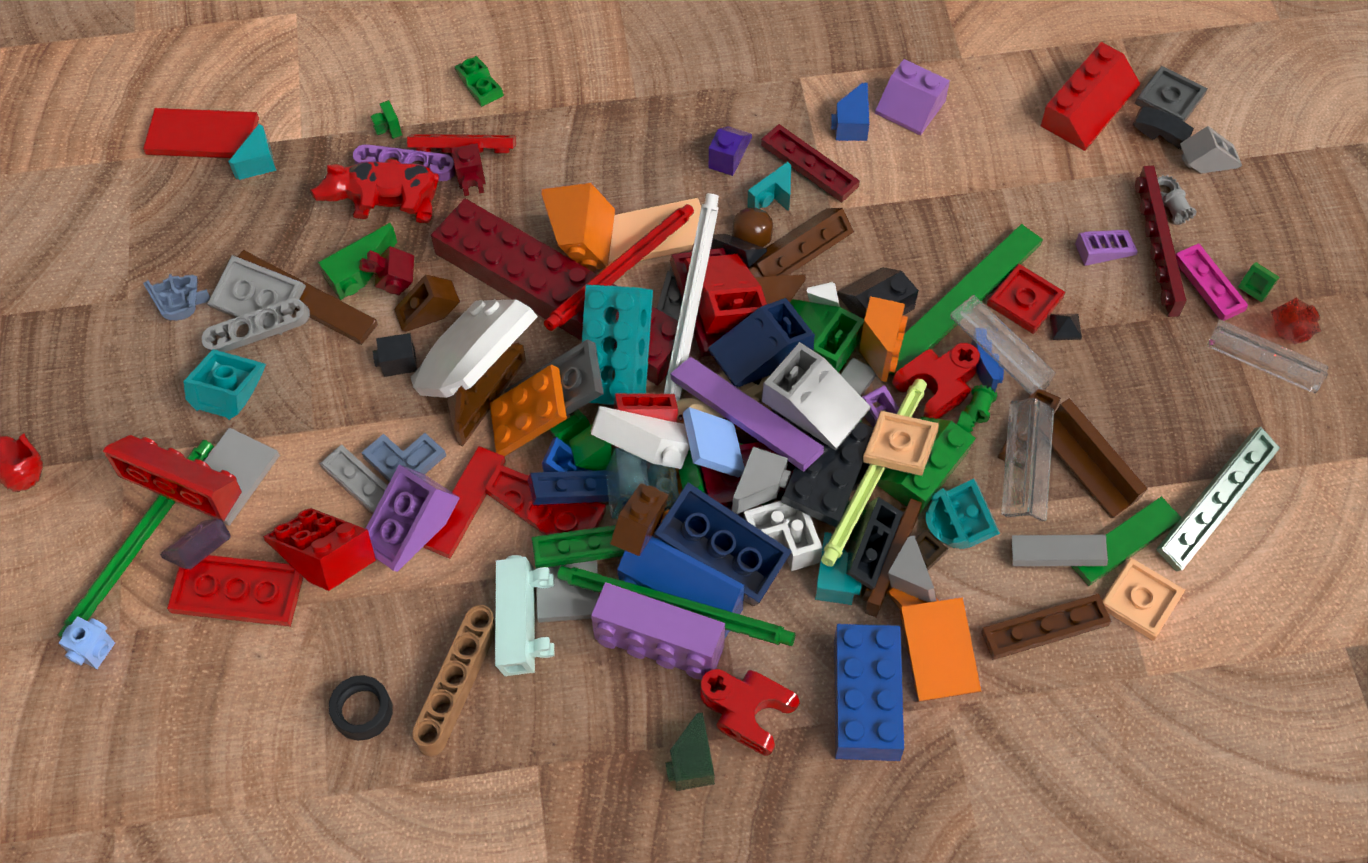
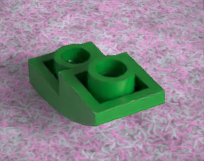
M477 56L466 59L463 63L454 66L458 76L481 107L504 96L502 88L490 76L488 67Z

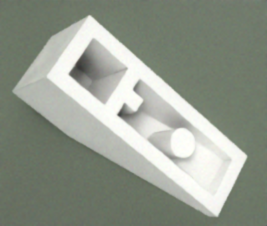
M599 406L591 429V435L650 463L678 469L682 468L690 448L685 424Z

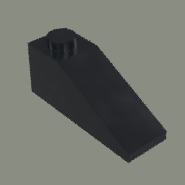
M880 497L866 504L849 539L846 574L871 590L877 584L903 514L902 511Z

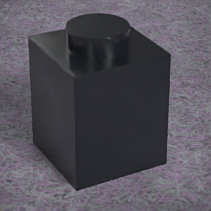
M411 333L376 338L377 350H373L375 367H381L384 377L416 372V352Z

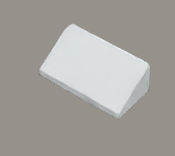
M830 282L808 287L809 302L840 307L835 283Z

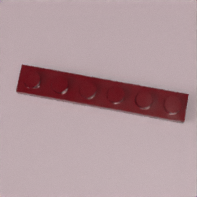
M1154 165L1143 166L1140 176L1135 180L1136 193H1140L1141 215H1145L1146 219L1145 234L1146 237H1150L1151 259L1155 260L1157 267L1155 272L1156 281L1161 284L1162 288L1161 303L1162 306H1166L1168 317H1179L1187 301L1155 167Z

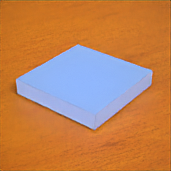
M691 407L687 408L683 412V418L693 463L739 478L745 468L734 423Z

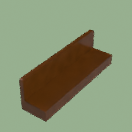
M826 208L766 247L767 252L750 267L756 266L763 277L790 275L852 234L854 230L843 208Z
M1070 398L1059 405L1054 415L1036 427V430L1111 518H1114L1137 502L1148 490Z

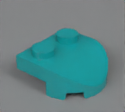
M974 478L949 491L942 488L932 497V503L928 512H926V523L931 533L945 545L957 549H966L1000 534L979 485Z

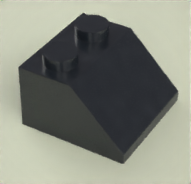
M882 267L838 291L837 295L851 313L865 319L870 296L905 304L903 315L915 309L919 290L903 271Z

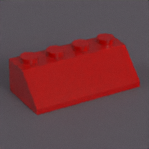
M1101 42L1046 105L1040 126L1086 151L1140 86V82L1125 55Z
M128 435L107 445L103 450L118 477L223 522L242 493L237 478L230 472L225 470L215 471L202 460L195 459L192 461L173 448L166 450L158 447L156 442L147 437L140 439Z

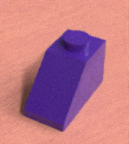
M729 126L719 128L709 146V169L733 176L752 139V134Z

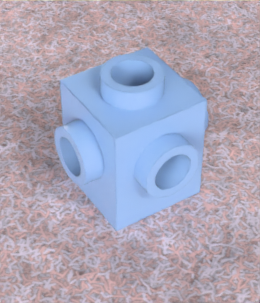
M77 616L74 622L64 630L59 644L67 651L65 657L80 666L85 663L98 669L115 642L105 632L107 627L103 623L93 618L88 622Z

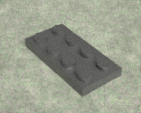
M587 339L504 390L505 393L549 365L556 366L560 371L567 416L604 394L596 344Z

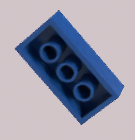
M837 624L834 636L835 759L900 761L904 752L901 627L891 625Z

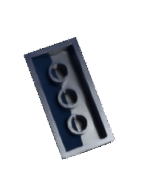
M689 482L653 534V537L744 584V601L751 606L760 603L792 552Z

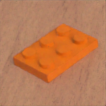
M549 365L490 402L496 453L506 456L567 419L558 367Z

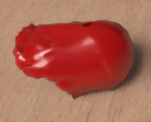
M25 433L21 434L17 440L9 436H0V483L13 492L26 491L34 487L40 481L43 471V462L40 454L29 442Z

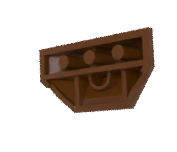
M512 343L471 388L465 390L460 386L454 395L447 397L453 428L459 445L464 446L489 412L490 402L500 397L525 363L526 356L522 344Z

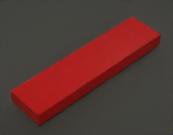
M478 446L452 493L460 497L446 525L423 546L425 549L451 559L487 495L485 487L498 464L502 466L505 464V456Z

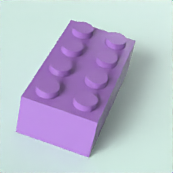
M606 582L591 614L594 637L602 646L611 649L615 648V646L625 649L628 654L635 658L643 659L647 657L656 660L657 664L667 669L676 667L685 670L689 676L695 679H702L706 672L716 669L724 649L725 623Z

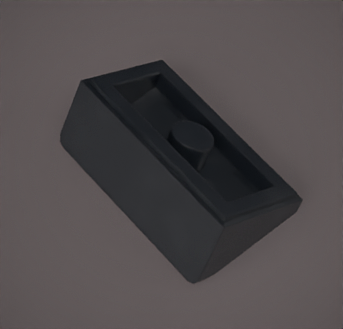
M713 234L711 249L724 248L726 255L738 254L748 267L767 252L764 247L731 235Z

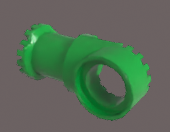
M976 385L972 388L971 402L961 412L957 423L958 426L970 434L973 431L972 427L975 426L974 423L988 422L991 404L997 399V392H994L993 389L991 390V387L987 389L986 385L984 387Z

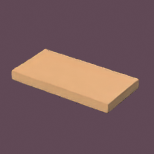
M694 198L615 215L608 265L652 229L661 224L675 210L682 208L686 204L691 205L694 209V214L689 217V221L672 235L668 236L665 241L642 260L693 250L701 211L699 199Z

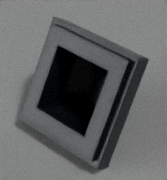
M1050 314L1053 340L1082 339L1079 314Z

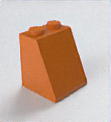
M592 183L542 189L541 195L558 246L573 261L592 272L597 269L606 268L609 262L615 208Z

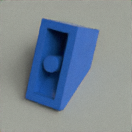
M861 83L837 102L836 114H831V130L836 132V141H867L870 125L868 83Z

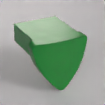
M579 409L570 413V418L550 429L553 438L558 437L570 448L569 440L590 426L588 419Z

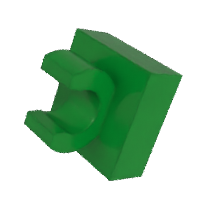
M390 101L379 103L382 113H375L370 116L376 134L381 135L389 130L392 139L402 136L398 117Z
M1255 262L1238 288L1258 301L1263 302L1280 277Z

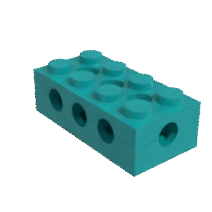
M586 285L582 342L588 339L596 344L604 393L589 403L614 405L615 393L646 394L653 290L639 287ZM617 312H619V319H618V321L616 320V314H617ZM615 341L617 342L616 350L614 349ZM613 370L615 371V378H614V380H613V378H612V372H613Z

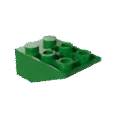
M792 299L790 304L815 334L813 351L824 357L839 373L861 341L864 319L841 307Z

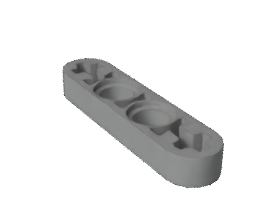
M287 299L210 326L203 332L202 344L209 351L214 349L228 352L305 324L309 319L310 310L299 299ZM297 307L299 311L296 312L297 316L294 318L291 314L294 313V308ZM274 315V324L270 328H264L263 320L265 317ZM247 324L249 326L248 333L244 337H237L236 332L239 326ZM216 335H219L220 337H222V338H219V339L217 340V343H218L217 345H214V344L212 343L213 341L216 340V337H215Z

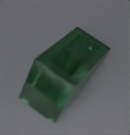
M703 712L697 713L670 749L671 761L665 762L668 782H675L676 791L715 785V774Z

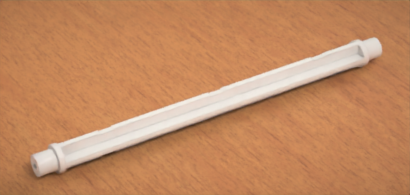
M710 193L706 194L705 202L701 206L664 394H675L676 401L680 400L682 387L671 380L670 373L689 358L719 209L717 207L719 196Z

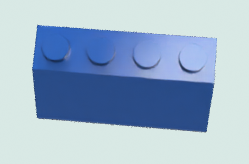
M653 536L640 556L624 551L617 569L618 580L741 614L744 601V584ZM725 630V638L730 631Z

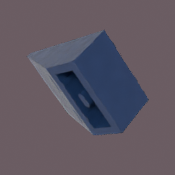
M784 298L758 308L708 347V351L731 383L738 388L770 376L799 342L814 350L815 334L790 302Z

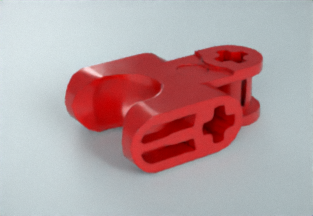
M960 343L941 357L932 349L926 350L899 369L893 378L892 384L900 392H906L916 379L924 380L927 383V388L934 393V396L926 403L923 417L940 419L962 403L970 394L971 388L966 383L975 376L976 365L980 358L979 351L969 343Z
M712 669L706 672L701 680L700 698L703 704L716 713L721 714L716 727L725 735L764 756L770 755L775 748L773 736L758 725L755 716L759 711L766 708H774L786 714L794 712L800 704L797 694L752 670L747 671L742 681L720 669ZM717 686L722 688V690H717L716 693L711 692V689H715Z

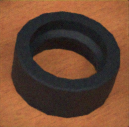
M366 675L352 676L342 681L333 690L329 699V715L337 730L345 737L357 741L368 740L379 735L389 725L393 715V704L386 688L376 678ZM357 692H372L379 700V711L371 721L361 725H353L347 722L342 714V707L345 701Z

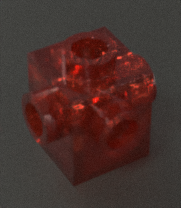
M1297 297L1271 311L1275 321V329L1282 339L1286 338L1294 344L1309 341L1313 335L1321 332L1318 324L1320 315L1313 305L1309 306Z

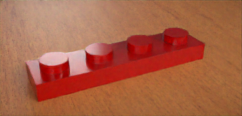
M411 134L407 136V147L424 152H431V148H441V152L452 153L451 148L478 143L480 153L484 152L483 148H494V153H509L510 149L516 147V135Z

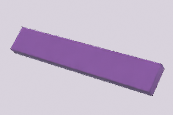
M691 356L670 373L673 382L780 456L788 458L790 463L803 472L824 453V446Z

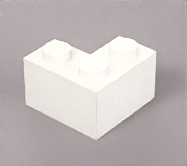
M780 501L744 511L743 519L792 551L787 558L791 571L820 563L822 545L810 515L787 506Z

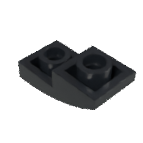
M1145 106L1139 109L1133 122V126L1152 140L1161 135L1167 142L1180 150L1182 149L1180 143L1191 137L1194 130L1189 124L1169 113Z

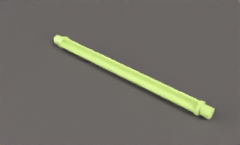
M916 379L913 385L908 388L907 395L897 414L912 417L920 400L925 395L924 390L927 387V383L924 380ZM869 465L829 543L824 547L825 552L821 561L826 566H834L837 558L841 557L842 550L885 467Z

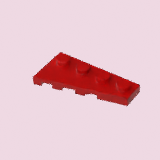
M500 464L496 466L485 487L487 495L544 535L598 528L606 512V505L599 502L533 505L528 484L529 476Z

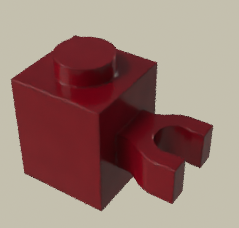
M478 143L451 148L459 188H463L464 196H469L468 189L473 186L478 187L479 194L484 193L483 184H486Z
M391 246L381 255L370 250L367 253V259L362 258L360 260L359 270L375 273L374 287L385 290L390 294L400 295L413 283L414 255Z

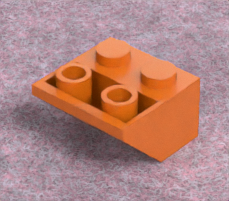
M870 296L859 352L878 378L883 382H887L889 371L895 373L908 316L903 315L905 304Z

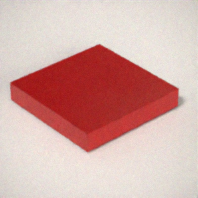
M1018 264L990 296L986 305L1034 334L1064 298L1066 292L1021 264Z

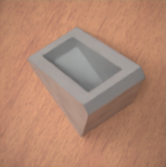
M914 535L909 536L888 572L891 587L923 601L935 602L934 586Z

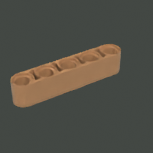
M485 605L473 606L466 613L413 728V739L420 752L426 756L438 755L445 748L495 637V619L490 608ZM480 620L488 621L484 627H474L476 622ZM473 647L476 649L471 655L464 656L461 654L466 648ZM455 675L463 676V679L457 684L448 683ZM444 703L450 704L446 712H435L439 705ZM427 733H437L433 741L428 743L422 742L423 737Z

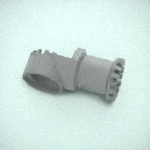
M1169 175L1159 176L1157 178L1159 186L1165 185L1171 189L1169 193L1161 192L1164 206L1168 207L1173 215V223L1181 225L1186 223L1185 220L1189 221V218H1194L1193 216L1196 215L1197 211L1195 208L1190 207L1185 198L1186 192L1181 189L1176 179H1172V176L1168 177Z

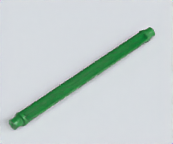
M202 440L197 448H193L187 459L205 461L214 446L207 440ZM159 494L88 589V592L63 622L64 626L57 634L59 638L62 639L64 630L74 622L77 616L86 621L89 620L97 606L103 601L176 501Z
M561 566L558 570L557 578L567 581L569 585L601 593L606 582L725 623V630L745 634L775 645H780L781 643L792 646L795 640L796 633L785 630L783 626L611 577L608 578L577 567Z

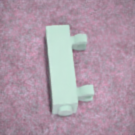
M519 555L508 556L504 560L496 561L495 666L504 676L535 673V657L549 658L555 656L554 643H550L549 637L535 639L534 587H553L554 575L549 574L548 567L534 570L528 559Z

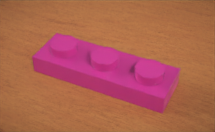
M1199 243L1176 253L1178 267L1222 322L1246 311L1248 307L1246 301Z

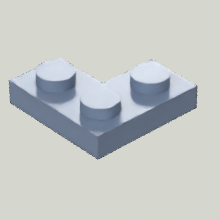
M426 433L404 451L383 434L361 452L363 458L389 482L398 465L426 474L446 457L445 450Z

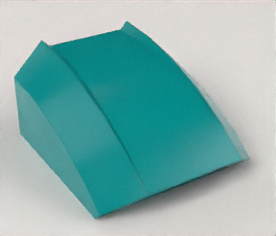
M212 349L183 381L185 399L196 411L202 410L230 420L240 413L250 399L266 364Z

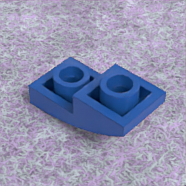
M975 329L971 344L978 349L980 354L979 362L976 365V372L983 386L986 385L987 389L991 387V390L993 389L995 392L998 383L1003 382L1004 367L999 366V354H991L992 343L987 341V329Z

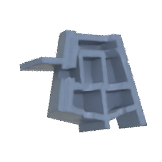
M169 274V278L163 280L160 284L157 283L152 286L149 280L143 283L161 315L169 320L177 321L190 317L195 312L196 305L206 303L210 299L207 289L197 292L198 278L194 275L179 277Z

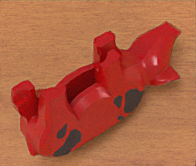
M393 159L386 162H361L350 167L331 164L327 165V175L317 187L309 190L316 201H340L349 198L354 202L355 211L353 217L357 219H367L370 209H374L375 205L384 207L401 206L400 211H404L407 214L417 213L416 222L429 223L433 215L431 202L436 193L439 175L433 173L426 166L400 163Z

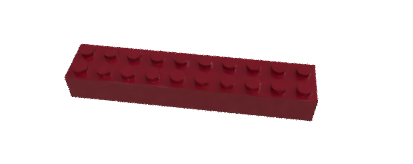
M466 198L431 234L436 255L510 299H517L544 319H547L553 310L597 275ZM652 306L647 380L658 386L668 374L678 321ZM584 307L563 326L559 327L581 341ZM619 312L616 314L617 321L619 319ZM615 341L614 349L616 350L617 342Z

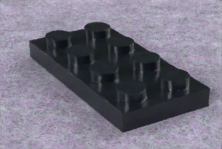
M859 422L836 450L809 433L808 436L824 446V453L804 472L796 466L794 467L780 502L837 527L862 466L863 455L874 428Z

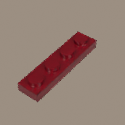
M780 124L761 139L762 147L783 162H789L793 169L841 203L859 187V179Z

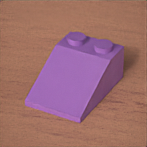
M398 465L365 528L368 529L375 558L393 571L398 572L446 525L460 497L425 474Z

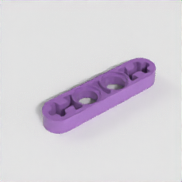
M361 145L353 152L355 164L368 161L385 162L388 158L394 157L400 163L424 162L423 166L430 168L433 173L439 175L438 181L450 180L455 175L454 161L452 157L446 154L375 145Z

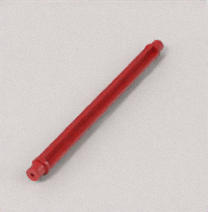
M686 204L682 208L675 210L661 224L652 229L553 310L544 321L546 329L553 331L557 327L563 326L584 307L586 285L611 286L627 270H630L665 241L668 236L688 222L689 217L694 214L693 207Z

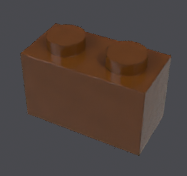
M640 483L618 516L610 544L640 556L661 522L669 494L659 491L656 487Z

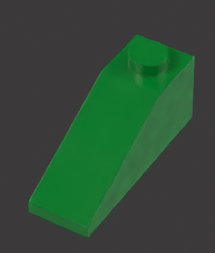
M388 223L318 262L324 279L340 300L357 293L358 290L365 287L373 276L374 272L359 270L360 260L362 258L367 259V253L370 250L381 255L389 246L394 247L397 244L393 225Z

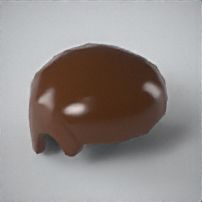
M745 208L736 214L733 221V237L761 247L771 242L773 220L767 211L759 208Z

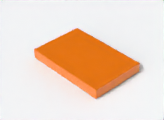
M963 597L900 607L917 702L981 692Z

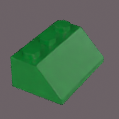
M921 417V420L939 423L938 433L923 475L920 476L885 467L877 486L906 507L911 498L922 502L920 514L934 494L938 492L968 454L976 439L953 421Z

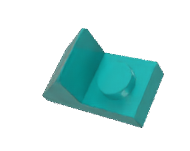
M786 162L748 190V208H765L775 199L789 211L791 195V164L789 162Z

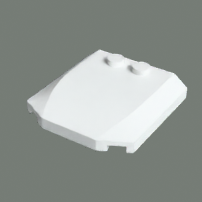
M517 299L475 301L430 349L421 366L411 376L413 388L420 396L444 398L454 395L460 386L465 390L471 388L538 316L530 307Z

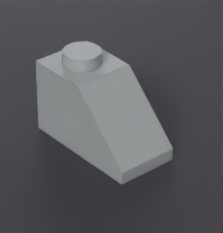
M1209 126L1180 143L1184 153L1181 157L1188 168L1193 167L1201 174L1237 169L1242 166L1234 145Z
M753 447L733 497L732 512L739 514L777 498L780 487L785 489L790 478L791 471L786 470L788 458Z

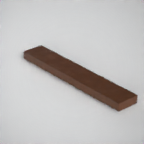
M245 250L237 256L305 284L306 287L299 300L308 306L310 310L309 317L360 345L364 343L378 325L375 318Z

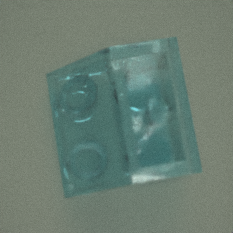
M615 448L606 469L611 518L618 519L620 512L640 483L656 487L659 491L669 494L664 511L669 510L679 496L676 469L650 463L621 448Z

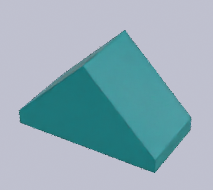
M260 124L257 125L228 161L235 178L238 180L276 171L269 140L264 127Z

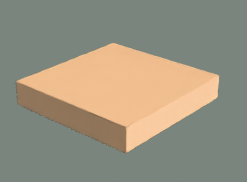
M880 411L863 455V462L922 476L938 433L939 423Z
M1130 557L1102 601L1108 614L1154 641L1185 589Z

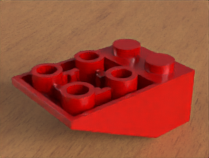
M738 254L709 256L699 303V312L706 334L728 332L758 308L767 305L761 285ZM691 258L684 260L687 271L689 270Z
M312 508L301 511L297 517L287 523L277 525L272 532L263 536L264 541L309 583L327 591L335 588L376 561L368 529Z

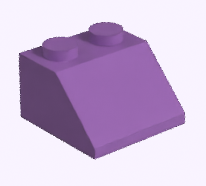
M903 59L891 75L875 110V114L921 136L945 103L950 80Z

